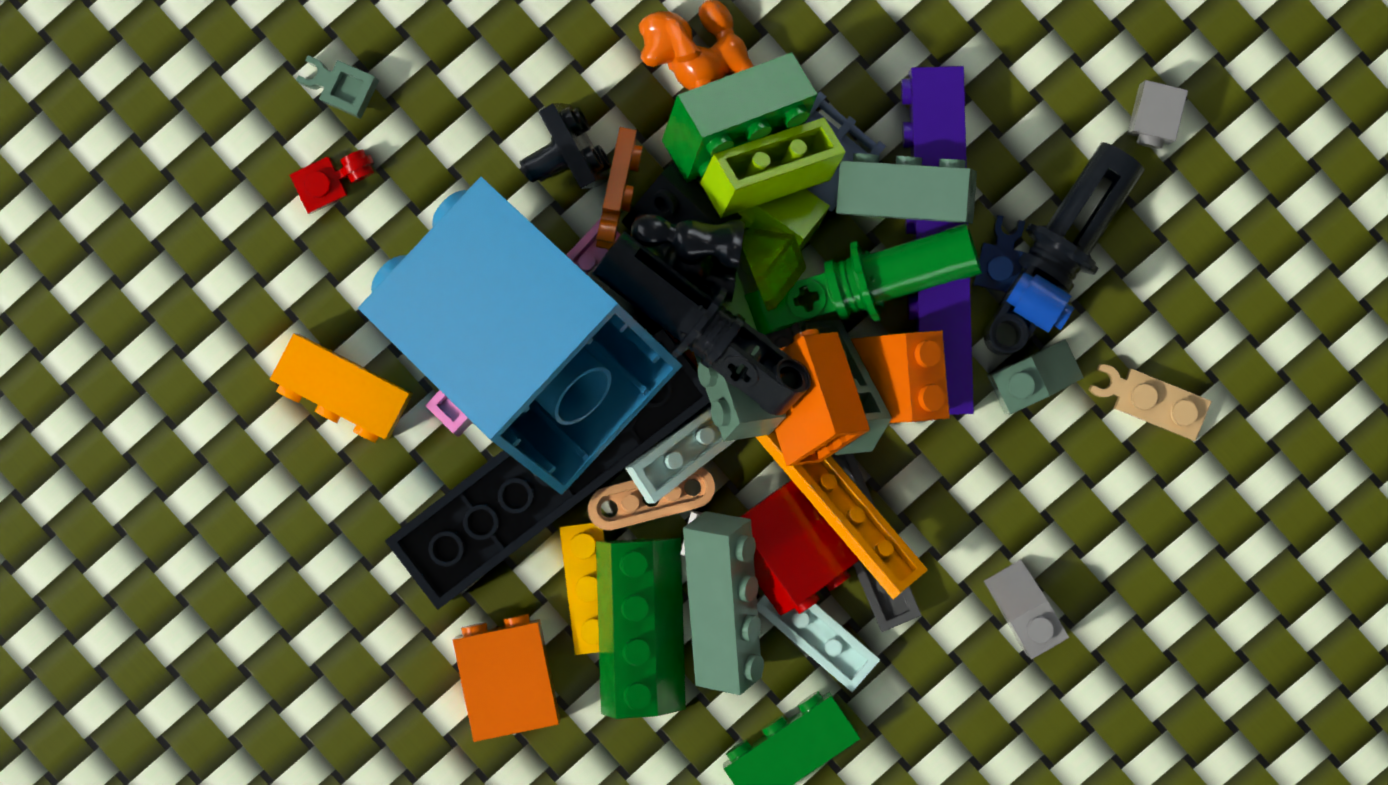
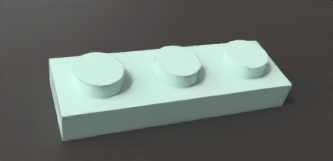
M708 403L631 462L625 469L648 504L656 503L736 440L723 442L719 427L712 420L711 403Z
M765 594L757 602L758 612L851 692L856 689L880 661V658L816 603L801 614H798L794 608L780 616Z

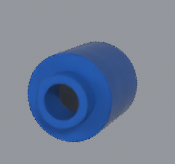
M1026 272L1023 273L1006 302L1015 307L1013 310L1015 313L1047 333L1050 332L1053 326L1061 330L1074 310V307L1068 304L1072 295L1038 274L1033 277Z

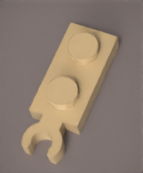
M1105 364L1098 365L1097 370L1106 373L1110 378V383L1105 389L1090 385L1088 390L1093 395L1098 397L1117 396L1118 398L1113 409L1196 441L1211 404L1210 400L1134 369H1129L1126 378L1123 379L1120 378L1118 371L1114 367Z

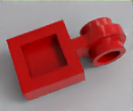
M363 149L355 151L340 159L343 167L336 171L331 158L327 156L290 174L289 176L307 213L312 214L348 197L341 180L349 178L351 184L374 174L371 166L375 163L371 155L366 156Z

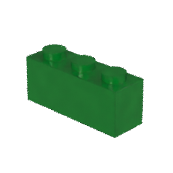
M817 691L797 705L800 712L788 720L782 715L761 729L764 733L763 737L751 745L746 739L726 753L729 760L723 763V769L734 785H793L860 740V736L830 691L823 696Z

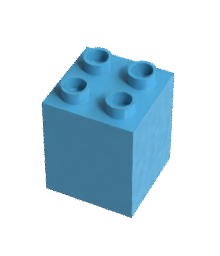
M480 176L468 190H461L451 194L439 205L433 216V228L407 255L394 257L379 269L372 281V293L358 309L492 442L562 495L683 365Z

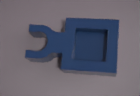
M997 215L993 229L996 243L995 245L982 243L979 254L982 274L974 276L972 285L1006 293L1022 270L1018 260L1026 252L1013 250L1015 241L1022 236L1025 221L1018 220L1015 233L1007 235L1001 229L1004 216Z

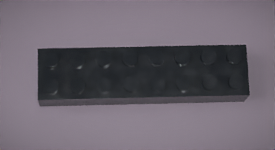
M662 328L652 337L671 354L675 344ZM682 354L675 359L683 366L562 495L503 450L385 540L437 610L710 403L706 388L701 385L698 374Z

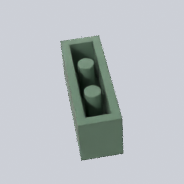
M853 153V161L840 162L836 213L973 224L977 171L965 168V160L939 159V167L922 166V158L896 156V164L879 163L880 155Z

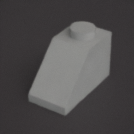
M1021 559L983 580L1024 653L1031 660L1069 638L1047 598Z

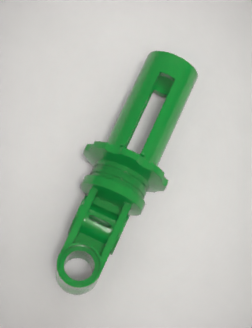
M965 223L945 229V231L871 254L867 250L863 253L859 242L854 241L850 243V258L841 260L838 263L834 259L824 262L825 273L783 286H772L744 296L748 302L757 331L766 335L792 327V324L835 311L841 320L851 318L853 312L857 313L860 310H867L874 322L880 321V305L884 307L885 301L957 279L962 280L982 274L971 232L968 224ZM806 286L810 292H817L819 294V300L813 302L814 310L810 311L808 305H800L798 300L799 297L804 295V287Z

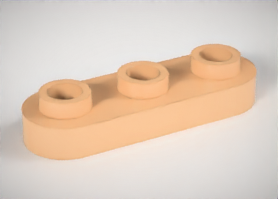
M701 467L662 497L657 505L653 507L645 505L643 496L633 480L604 487L596 491L590 498L587 508L588 516L596 527L612 531L691 511L709 503L715 492V482L712 475L705 468ZM688 480H695L699 483L700 491L696 496H690L685 492L684 485ZM606 501H612L617 506L616 515L613 517L604 516L601 512V505Z

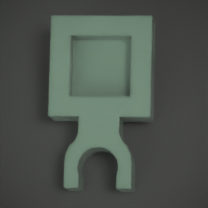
M308 55L305 61L317 67V75L309 80L298 75L296 81L313 90L323 88L319 97L323 103L361 119L379 80L373 75L338 60L331 72L321 61Z

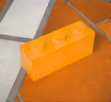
M293 333L270 377L271 381L279 384L276 390L279 394L297 403H300L302 397L316 403V413L335 423H338L340 417L356 424L353 432L374 443L377 442L379 437L385 440L390 439L413 395L412 392L296 333Z

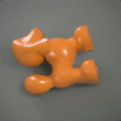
M718 0L705 1L699 7L698 12L702 25L716 37V44L710 48L697 46L693 42L692 29L689 23L679 14L670 11H658L644 17L639 23V31L645 44L641 52V60L650 67L667 63L669 70L674 72L677 81L688 90L724 78L726 74L732 75L754 66L749 59L743 40L734 34L732 15L727 7Z

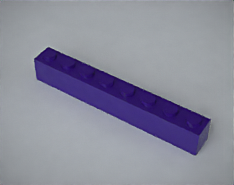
M964 66L911 68L908 72L909 78L901 79L902 105L909 104L910 122H903L902 124L903 148H911V157L922 158V166L939 167V159L966 161ZM905 219V233L913 234L914 241L965 223ZM969 277L907 295L908 320H916V332L943 330L949 415L974 414Z

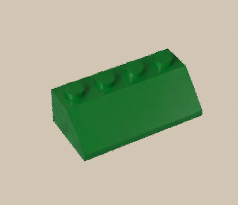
M679 537L596 541L602 715L614 719L655 717L686 710L682 560L680 555L681 538Z

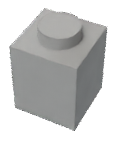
M1148 80L1140 83L1127 134L1138 137L1137 144L1154 149H1162L1163 143L1171 144L1175 142L1188 90Z

